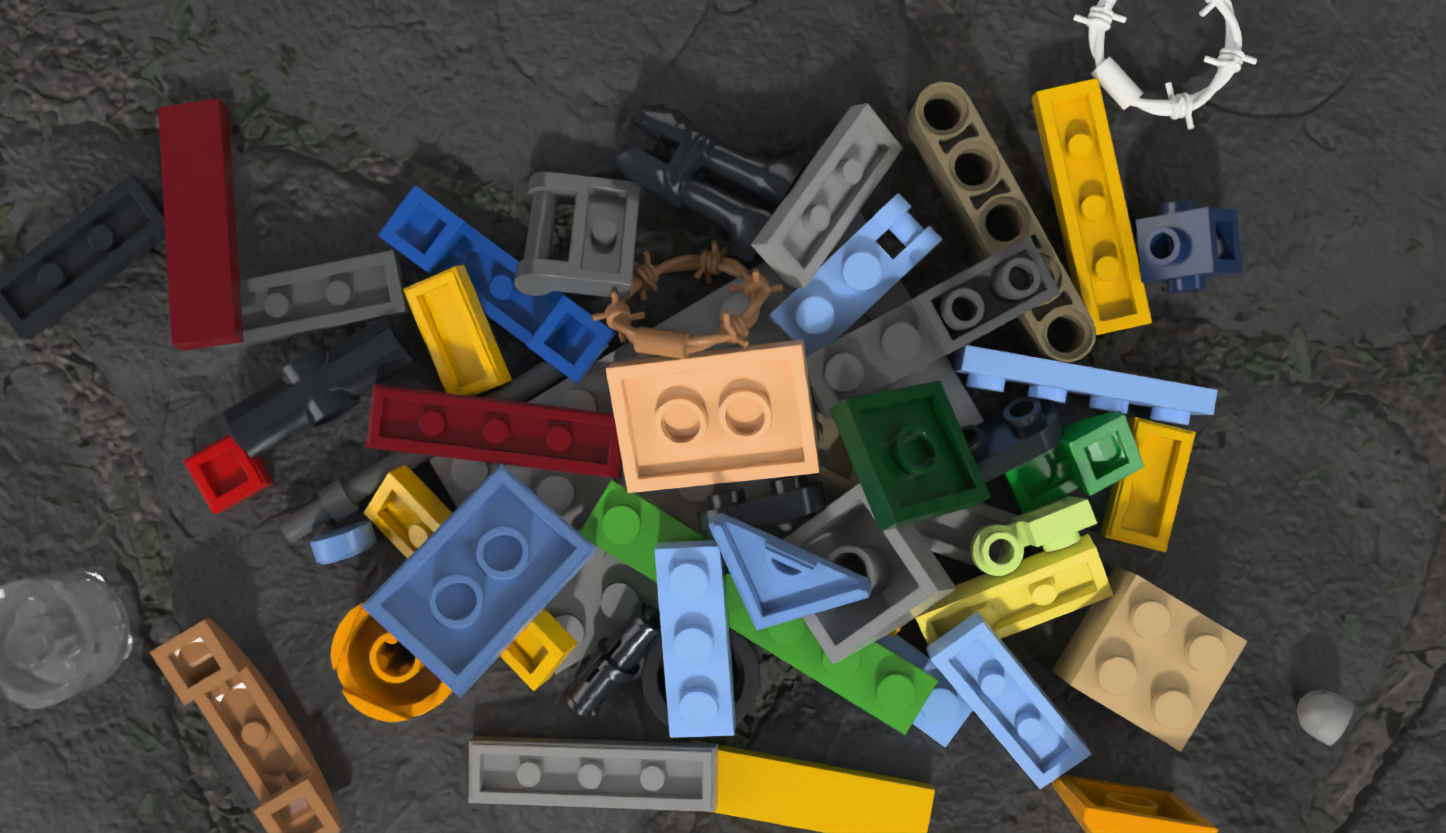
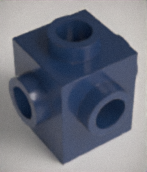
M1183 200L1159 205V216L1136 220L1137 237L1134 243L1140 265L1142 283H1166L1168 294L1206 290V278L1242 273L1237 210L1215 207L1200 208L1199 200Z

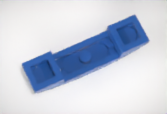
M414 185L378 234L379 237L433 276L454 266L465 265L484 313L577 384L581 382L616 334L599 320L593 321L591 314L561 292L551 291L542 296H531L520 292L514 285L516 266L519 261L416 185Z

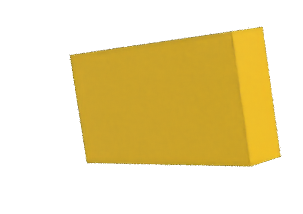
M465 265L454 266L403 289L446 393L474 396L512 380Z
M1129 417L1128 425L1145 467L1112 484L1100 536L1166 552L1196 432L1138 417Z

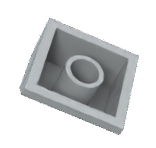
M860 483L783 539L868 578L872 586L869 598L802 617L832 664L842 661L902 627L957 589L913 523L880 532Z

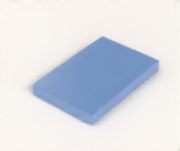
M500 464L378 588L362 607L461 698L596 553V547L507 468Z

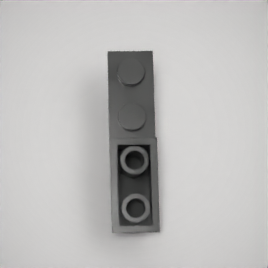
M1028 236L807 355L806 361L811 394L824 419L832 417L830 409L842 400L876 393L1060 294L1031 237Z

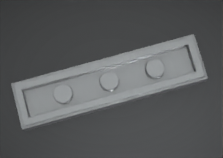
M475 736L469 740V803L715 812L718 807V743Z

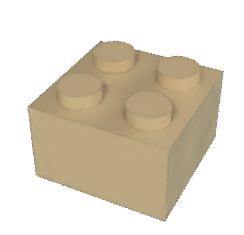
M1115 566L1107 578L1114 596L1091 605L1052 672L1072 687L1181 752L1248 641L1137 574Z

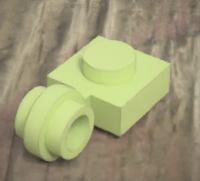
M1067 496L1012 518L1013 522L1007 525L991 524L981 528L972 539L970 553L973 562L980 570L993 576H1004L1013 572L1020 565L1024 555V547L1029 545L1039 547L1042 545L1045 552L1065 548L1081 540L1079 530L1095 525L1097 521L1088 499ZM1001 539L1005 545L1004 554L1000 559L992 561L989 556V547L995 540Z

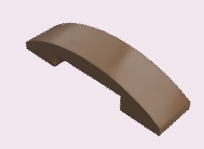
M210 617L205 618L150 651V654L182 703L186 705L193 700L196 702L255 792L260 803L254 809V813L267 833H338L343 829L344 824L327 782L289 713L250 659Z

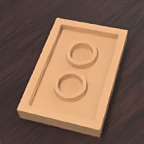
M803 339L691 353L688 359L661 356L612 362L606 368L628 493L820 472L821 461Z

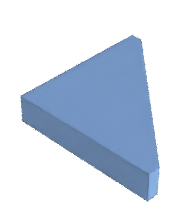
M724 513L713 515L708 524L756 631L869 598L872 586L868 578Z

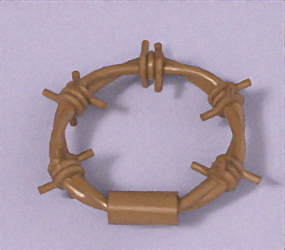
M717 241L711 242V251L704 250L701 255L677 256L654 266L651 264L649 251H644V263L633 262L630 298L639 290L641 300L645 301L647 299L645 290L650 288L656 291L658 286L655 284L659 280L658 276L662 273L698 269L694 275L695 278L699 279L703 273L705 274L707 284L712 283L711 275H719L721 272L743 279V284L731 286L730 291L733 293L744 290L751 304L740 316L733 315L730 317L729 311L724 310L723 314L719 316V319L723 322L720 323L718 332L692 336L688 332L639 327L637 329L630 325L632 320L645 318L644 312L631 314L630 308L626 304L629 299L618 298L616 290L610 291L612 303L607 306L605 312L592 314L593 321L606 318L608 326L612 330L619 332L620 341L626 342L627 337L634 344V349L637 353L688 359L691 353L705 350L717 343L726 342L729 345H736L738 343V347H747L749 342L745 338L748 336V330L753 327L759 317L761 305L769 297L770 292L784 290L783 284L769 286L766 277L759 274L758 269H753L752 273H750L739 261L725 257L728 248L723 247L719 251Z

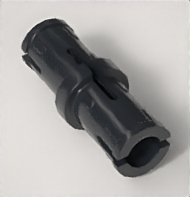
M637 602L616 631L610 637H604L599 640L591 651L592 659L564 691V698L572 710L584 717L596 716L602 705L621 683L630 682L636 676L640 669L639 661L661 636L660 612L658 609L646 602H642V604Z

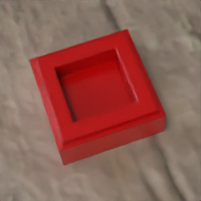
M231 434L183 460L213 515L228 510L274 484L261 458H250L246 451L236 444Z

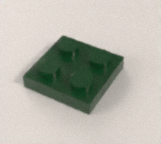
M940 380L846 398L830 409L880 532L974 507L991 498Z

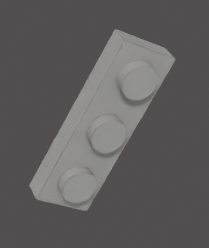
M868 103L854 105L849 108L751 244L789 288H806L903 149Z

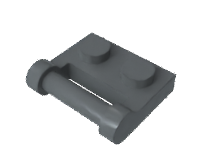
M537 172L531 175L526 194L527 200L531 203L524 259L518 262L516 266L515 287L520 292L531 296H542L551 291L611 297L610 291L616 290L618 298L630 299L640 185L632 181L555 172ZM562 204L575 205L568 262L550 260L556 208Z

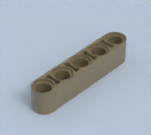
M940 81L929 85L920 93L907 116L906 127L910 139L979 263L1030 236L1060 291V294L1011 320L1030 354L1036 358L1064 363L1082 359L1091 351L1095 343L1096 328L1093 319L970 97L962 87L952 82ZM932 104L945 107L951 113L953 119L952 128L937 130L931 127L925 119L924 107ZM970 158L977 162L983 173L980 185L969 186L959 180L955 172V161L957 159ZM989 212H1000L1010 220L1012 236L1009 241H998L987 232L985 223ZM1054 319L1065 322L1072 334L1071 344L1063 353L1055 350L1049 344L1047 338L1048 327Z

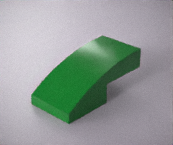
M1118 410L1063 426V437L1054 448L1002 474L1001 478L1014 508L1021 514L1047 505L1077 488L1091 496L1144 468L1145 466L1125 414Z

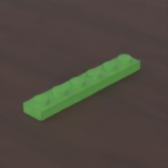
M615 479L611 480L579 532L591 543L656 583L654 549L658 543L713 540L709 537H703L700 531L638 493H628L627 487ZM724 561L728 622L731 629L906 735L938 683V679L933 674L879 641H875L842 661L832 664L802 617L756 631Z

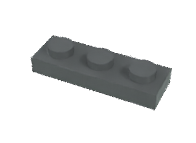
M390 250L240 280L244 342L220 345L221 348L234 349L375 321L385 315L395 317L410 314V306L403 292L406 284L399 252Z

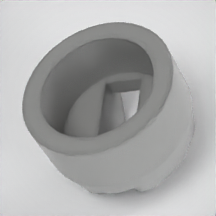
M1324 689L1309 691L1298 703L1297 714L1300 725L1310 736L1331 746L1345 731L1353 714L1354 703L1335 692Z

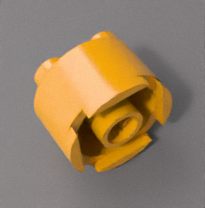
M367 598L347 613L339 624L333 638L331 661L333 670L336 669L338 678L344 688L341 690L354 708L371 718L381 721L399 722L430 712L438 707L453 691L416 657L409 661L401 658L403 647L396 644L399 641L362 607L369 599Z

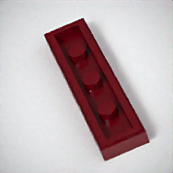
M219 98L158 107L171 344L180 351L244 342L228 107Z
M373 384L366 448L618 479L621 476L622 458L614 413Z

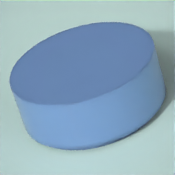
M371 520L351 523L309 540L315 560L320 564H329L353 557L373 548L377 542Z

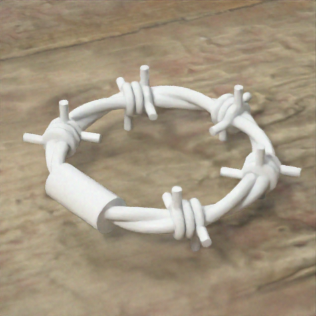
M1099 0L1096 6L1090 8L1088 18L1075 14L1073 20L1084 23L1089 27V46L1096 65V69L1091 75L1094 78H1098L1099 84L1123 110L1131 105L1150 114L1170 116L1173 120L1185 117L1188 130L1194 129L1191 115L1193 110L1205 104L1216 91L1221 89L1230 80L1234 73L1239 72L1243 61L1254 65L1257 62V58L1247 56L1241 51V30L1235 17L1231 0H1205L1209 4L1199 12L1200 16L1204 17L1216 6L1224 16L1226 23L1225 48L1220 50V55L1217 59L1210 56H1205L1203 62L1216 65L1218 68L1214 79L1208 87L1191 95L1186 92L1174 95L1172 82L1165 84L1168 95L1167 100L1140 98L1143 94L1141 89L1110 56L1106 60L1104 58L1105 31L1110 29L1112 20L1125 23L1127 17L1115 14L1112 11L1116 0Z

